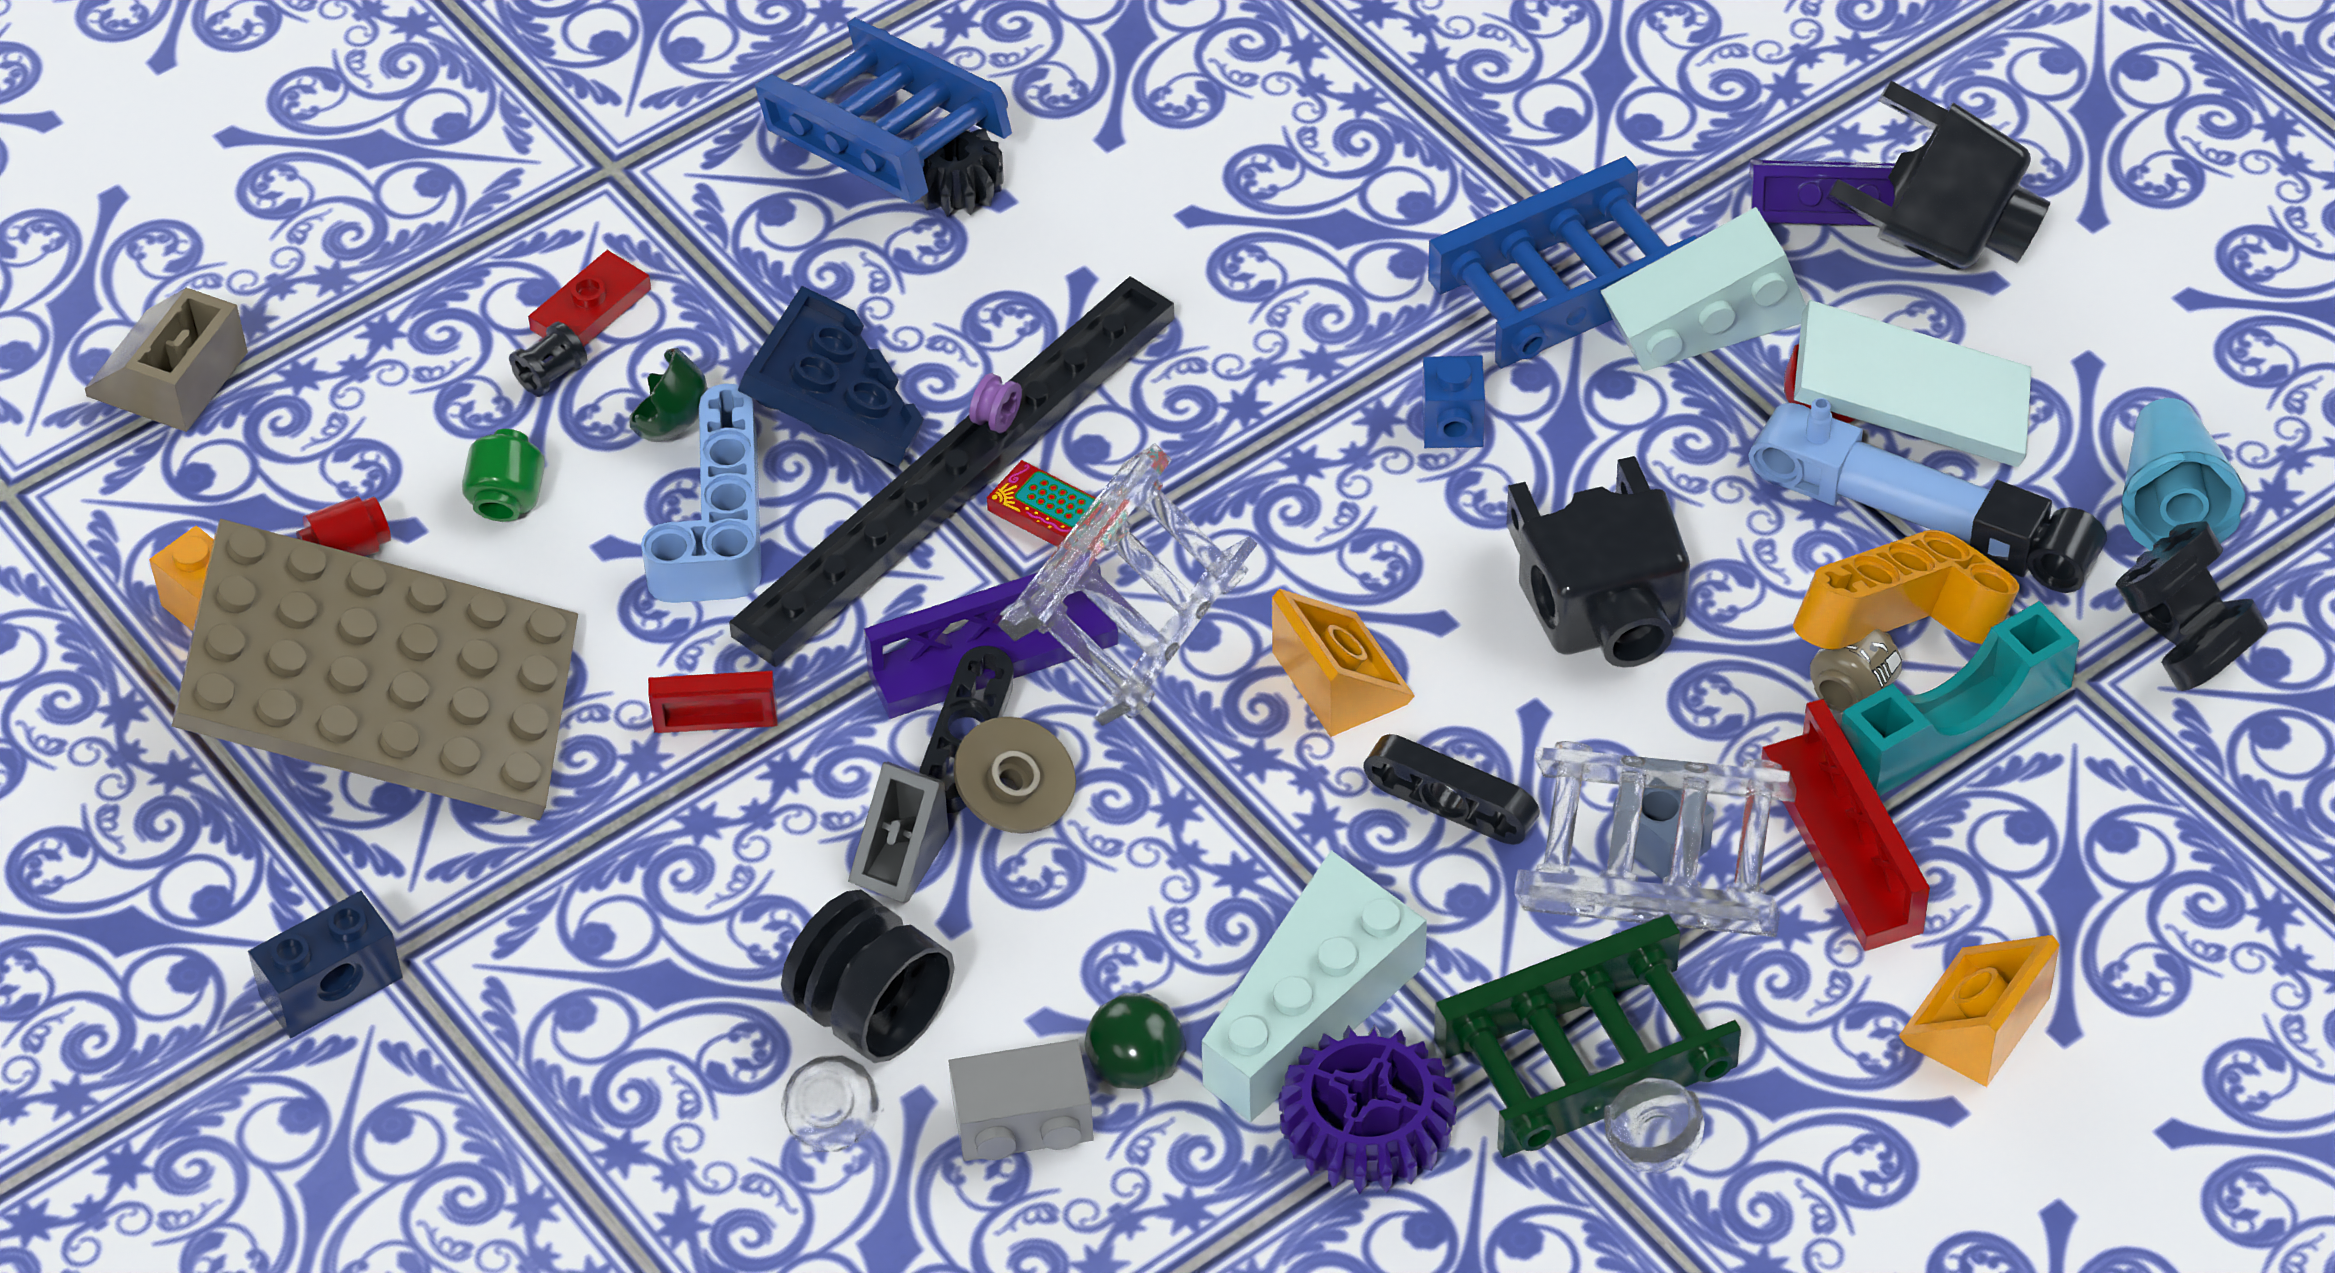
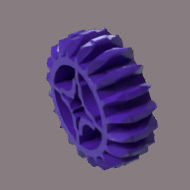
M1374 1024L1368 1036H1357L1348 1025L1343 1033V1040L1340 1041L1323 1033L1318 1043V1050L1303 1047L1301 1054L1298 1056V1065L1288 1066V1071L1285 1074V1086H1282V1091L1278 1097L1279 1111L1282 1112L1280 1115V1130L1284 1139L1289 1140V1150L1293 1155V1159H1305V1165L1310 1177L1328 1170V1181H1330L1333 1189L1344 1179L1353 1180L1354 1187L1359 1195L1366 1187L1367 1182L1378 1181L1379 1185L1387 1193L1390 1186H1392V1178L1396 1176L1412 1185L1414 1178L1417 1176V1167L1432 1171L1434 1164L1437 1162V1152H1446L1451 1142V1131L1456 1124L1455 1088L1451 1078L1445 1077V1067L1442 1064L1441 1058H1428L1429 1051L1426 1049L1424 1041L1407 1047L1406 1037H1404L1401 1029L1391 1038L1381 1037L1379 1029ZM1393 1087H1396L1405 1094L1398 1092L1397 1090L1393 1089ZM1407 1096H1409L1414 1103L1408 1102ZM1319 1113L1327 1115L1328 1122L1339 1126L1343 1129V1131H1340L1331 1126L1321 1117Z

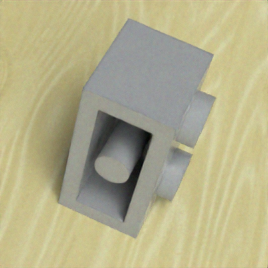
M1079 1039L948 1060L952 1101L963 1161L982 1158L986 1160H999L1014 1153L1045 1148L1062 1150L1070 1148L1077 1143L1094 1141L1092 1103Z

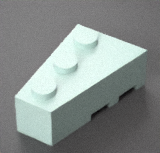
M1756 207L1601 290L1615 325L1643 372L1801 324L1802 312L1806 307L1788 258Z

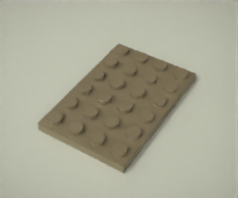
M220 518L213 540L171 727L540 821L547 804L578 613Z

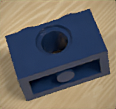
M361 890L248 950L259 996L290 1039L403 978L393 933Z

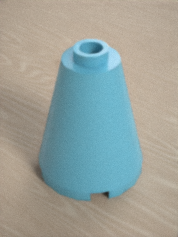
M2175 398L2155 400L2146 405L2136 419L2121 503L2124 523L2133 539L2150 551L2153 550V545L2161 538L2169 537V532L2177 525L2207 521L2221 544L2236 531L2241 521L2240 513L2245 503V491L2242 481L2189 404Z

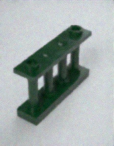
M1669 914L1435 1002L1434 1041L1444 1058L1448 1059L1466 1051L1474 1052L1506 1106V1109L1499 1111L1497 1149L1503 1158L1523 1150L1535 1151L1541 1149L1556 1137L1694 1083L1715 1081L1727 1074L1730 1069L1737 1067L1741 1028L1736 1020L1707 1030L1672 972L1677 971L1681 932ZM1640 984L1649 985L1682 1040L1649 1053L1614 994ZM1583 1006L1591 1007L1624 1061L1622 1064L1591 1076L1555 1018ZM1523 1029L1533 1030L1565 1086L1531 1098L1497 1039Z

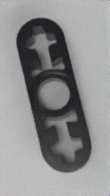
M978 646L970 649L962 656L924 755L919 773L937 780H942L945 777L950 757L955 758L956 751L962 740L955 738L950 733L949 726L952 722L962 717L974 718L980 723L989 719L1003 717L1013 690L1014 674L1013 663L1004 651L993 646ZM984 669H991L995 671V678H991L988 681L983 694V701L974 698L976 694V676H981ZM952 783L949 789L945 790L947 813H955L967 807L959 795L956 784Z
M1383 735L1363 763L1366 776L1380 790L1505 844L1515 845L1521 843L1540 815L1537 802L1519 786L1399 735Z

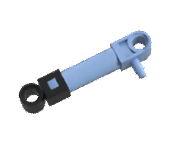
M1824 398L1815 399L1811 404V409L1795 403H1785L1778 406L1748 454L1754 471L1764 480L1774 485L1793 490L1832 506H1835L1840 497L1843 496L1930 530L1947 532L1970 544L1971 547L2007 572L2019 577H2025L2029 570L2041 585L2061 593L2075 592L2082 587L2107 542V533L2102 523L2084 510L2072 507L2060 508L2050 518L2052 500L1998 479L1993 484L1991 490L1863 443V429L1832 418V413L1830 412L1831 404Z

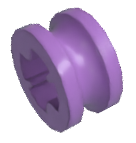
M989 373L980 381L974 392L970 404L969 417L971 422L978 425L989 422L991 430L1002 433L1011 425L1017 414L1022 398V389L1020 384L1013 381H1008L1003 385L1000 376Z

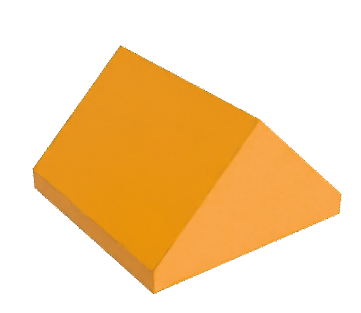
M1279 589L1272 596V653L1330 737L1406 706L1415 697L1356 612L1283 589Z
M2053 935L1962 947L1898 1036L1905 1045L1987 1087L2050 999L2060 944Z

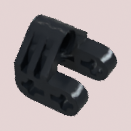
M2207 521L2180 524L2174 527L2169 532V537L2161 538L2153 545L2152 551H2146L2137 558L2136 564L2123 574L2115 584L2130 611L2138 613L2147 625L2176 645L2163 657L2161 663L2178 691L2195 688L2212 679L2259 640L2269 628L2253 599L2224 602L2221 600L2220 589L2208 571L2207 566L2222 554L2223 548Z

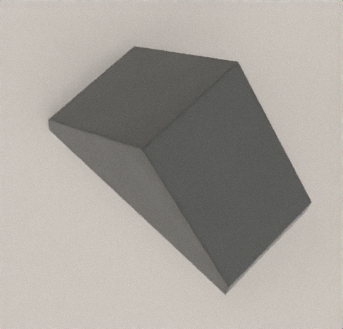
M888 761L883 762L848 882L903 903L909 902L949 837L944 782Z

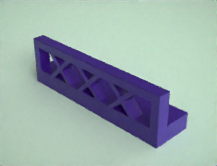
M1750 159L1749 177L1752 180L1751 209L1756 207L1766 223L1875 225L1826 199V196L1833 183L1839 179L1892 207L1894 191L1888 176L1895 163Z
M1094 554L864 628L868 675L889 719L944 702L960 659L967 651L978 646H993L1004 651L1013 663L1014 679L1119 644L1118 628L1102 599L1101 567ZM1084 581L1083 590L1062 597L1057 596L1064 587ZM1025 601L1018 611L1000 615L1008 605ZM964 619L969 620L960 630L948 634L942 633L951 623ZM905 638L911 639L903 648L883 654V645ZM984 669L981 676H976V691L986 688L988 681L991 678H995V671Z

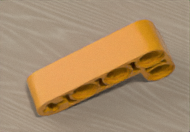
M1926 530L1819 567L1815 570L1794 619L1793 628L1802 639L1810 644L1834 650L1860 642L1875 629H1880L1885 633L1931 616L1959 637L1973 643L1983 644L1990 629L2006 620L2019 591V583L2010 573L1958 537L1944 531Z

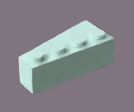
M1331 850L1202 1039L1203 1086L1251 1123L1279 1097L1282 1086H1285V1074L1288 1071V1066L1298 1065V1056L1301 1054L1303 1047L1318 1050V1043L1323 1033L1337 1041L1343 1040V1033L1348 1025L1353 1030L1356 1029L1426 966L1427 920Z

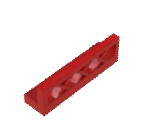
M1824 698L1806 703L1803 735L1762 747L1761 763L1863 950L1869 951L1923 934L1930 892L1926 879Z

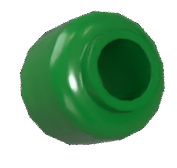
M498 429L494 434L480 437L469 448L462 480V494L473 505V510L486 519L499 522L516 520L520 514H525L533 509L538 502L545 469L544 455L535 445L529 442L527 435L514 429Z

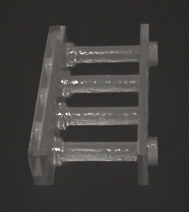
M1156 443L1124 462L997 624L1014 641L1035 629L1041 634L1048 631L1112 693L1094 717L1102 726L1124 714L1131 719L1150 703L1155 695V691L1150 688L1152 683L1220 593L1223 595L1228 593L1245 577L1249 568L1243 563L1257 546V543L1248 536L1223 551L1220 550L1160 491L1163 484L1158 480V477L1172 459ZM1134 508L1137 511L1144 508L1206 569L1191 590L1129 531L1132 525L1126 519ZM1102 549L1105 551L1113 549L1175 610L1160 631H1157L1097 572L1100 565L1094 560ZM1071 590L1073 592L1081 590L1144 651L1128 673L1065 614L1068 607L1062 601Z
M1572 741L1556 742L1554 748L1536 747L1534 759L1543 777L1556 778L1544 863L1538 864L1536 871L1521 869L1517 871L1514 894L1524 911L1645 923L1669 914L1677 927L1777 937L1780 911L1773 895H1765V889L1760 887L1771 800L1795 802L1796 787L1790 771H1782V766L1775 762L1759 759L1746 760L1743 767L1596 753L1592 752V747ZM1582 781L1619 785L1607 870L1600 871L1599 877L1575 875V870L1569 867ZM1644 787L1682 791L1670 876L1663 878V884L1638 882V877L1632 874ZM1708 793L1745 797L1734 883L1728 884L1726 891L1701 888L1702 884L1696 880Z

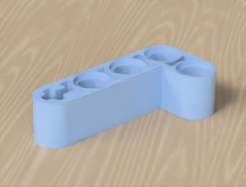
M727 383L715 385L708 389L700 399L701 520L658 524L649 529L642 538L641 549L648 590L654 598L660 601L680 603L736 599L754 592L760 584L761 546L758 442L753 401L751 397L738 391L739 385Z

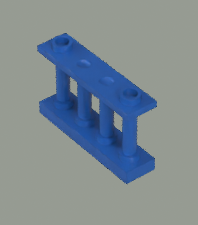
M856 17L847 22L854 52L803 87L793 85L773 74L768 75L755 84L768 131L911 204L928 193L922 169L924 167V159L973 125L982 129L986 128V131L1003 139L1012 134L1006 110L1008 108V101L1001 87L996 83L978 77L889 34L882 28L872 26ZM865 71L878 77L838 105L824 100ZM900 89L914 95L874 123L860 118ZM936 107L950 112L945 118L911 141L896 136Z
M1624 156L1429 240L1428 281L1440 295L1462 285L1469 286L1497 320L1495 363L1502 369L1522 359H1530L1547 348L1613 320L1601 290L1696 240L1697 237L1693 235L1671 246H1667L1636 210L1638 169L1627 156ZM1609 221H1616L1645 257L1618 268L1589 234L1588 230ZM1567 242L1596 278L1569 290L1538 252L1558 243ZM1517 263L1547 300L1519 311L1491 278L1489 273Z

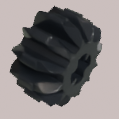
M986 128L972 132L968 129L924 159V167L922 169L928 193L921 197V201L924 202L926 210L942 207L947 217L954 210L963 209L971 216L975 204L991 206L994 193L1002 191L1004 170L1002 151L999 149L998 142L991 141L988 137Z

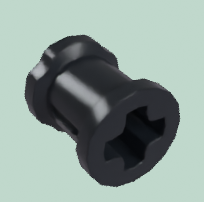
M559 321L547 327L545 337L526 350L516 349L508 358L512 372L525 390L536 397H541L549 392L550 383L569 369L579 370L588 361L587 353L578 336L567 325ZM549 356H553L548 362H543Z

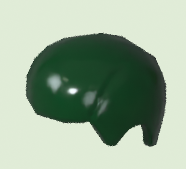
M678 348L667 349L664 353V357L669 363L664 374H649L647 379L650 396L639 403L629 417L630 428L639 437L651 442H663L675 438L693 425L699 418L700 399L708 390L704 374Z
M1123 993L1100 1006L1087 1027L1084 1041L1085 1051L1095 1074L1115 1088L1141 1089L1152 1085L1155 1081L1172 1077L1181 1053L1186 1051L1183 1029L1172 1009L1166 1003L1147 993Z

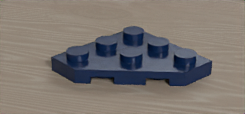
M801 286L748 366L738 391L756 399L757 402L767 408L777 409L810 425L817 432L832 435L863 450L872 458L884 460L899 467L915 441L924 418L914 403L905 404L895 389L899 381L880 350L869 349L861 336L864 325L855 311Z

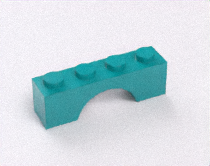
M2038 601L1993 626L1983 644L1970 661L1943 684L1922 694L1904 695L1892 683L1845 709L1842 713L1841 730L1878 796H1881L2071 688L2080 640L2041 601Z

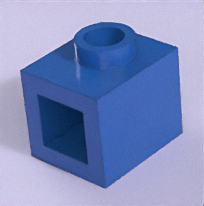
M1482 355L1423 357L1422 417L1424 449L1484 446L1485 389Z

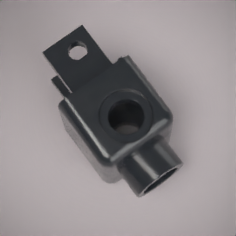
M1890 81L1878 101L1932 129L1933 132L1930 138L1922 147L1914 151L1903 152L1897 159L1888 176L1894 191L1892 207L1839 179L1833 183L1826 199L1879 226L1881 229L1877 237L1949 269L1962 271L1978 261L1985 247L2018 263L2033 240L2050 206V201L2019 185L2031 162L2028 149L1954 102L1944 109L1905 87Z
M1631 456L1618 459L1615 493L1603 486L1575 492L1572 501L1564 509L1540 516L1526 482L1508 485L1506 525L1520 555L1519 585L1552 647L1563 655L1600 647L1606 661L1613 666L1622 668L1639 666L1661 655L1671 644L1674 636L1673 630L1680 627L1686 617L1690 560L1666 492L1661 489H1650L1636 457Z

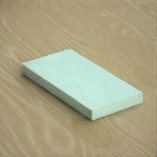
M1813 300L1808 301L1802 312L1794 391L1795 401L1811 405L1815 399L1824 398L1830 402L1831 412L2019 467L2026 456L2031 366Z

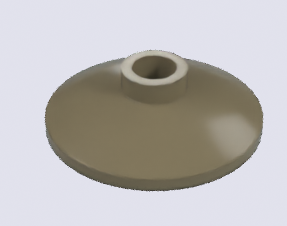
M998 717L984 721L975 726L964 737L954 758V780L960 797L974 815L996 829L1018 834L1041 831L1056 823L1067 811L1073 800L1076 788V775L1071 757L1055 735L1035 722L1017 717ZM1000 778L1012 780L1017 790L1006 787Z

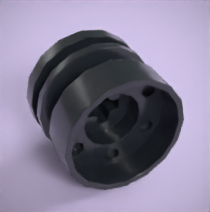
M860 889L846 891L830 900L808 921L794 941L784 963L780 985L783 997L787 1002L807 1014L808 1017L823 1027L832 1026L833 1035L873 1063L890 1061L900 1055L925 1033L941 1010L950 991L955 966L950 951L913 925H903L902 918Z

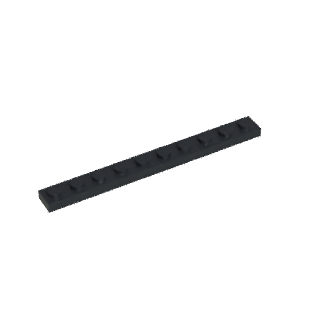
M1129 276L1009 380L1020 384L1022 398L1017 414L1006 431L998 433L991 430L989 422L983 425L973 423L968 415L730 620L731 638L772 666L777 667L1175 319L1174 303Z

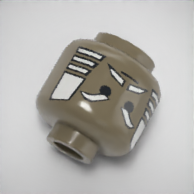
M1880 629L1873 630L1860 642L1841 649L1820 648L1810 663V677L1818 698H1824L1830 709L1840 713L1894 683L1902 671V658L1897 646L1889 633H1884Z

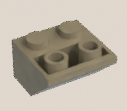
M185 288L147 309L85 387L86 396L187 432L248 353L237 305L190 288Z

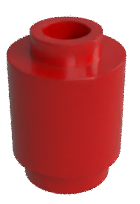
M355 496L304 515V529L296 531L297 539L364 557L379 552V545L391 541V533L386 517L374 496L361 500L359 496Z

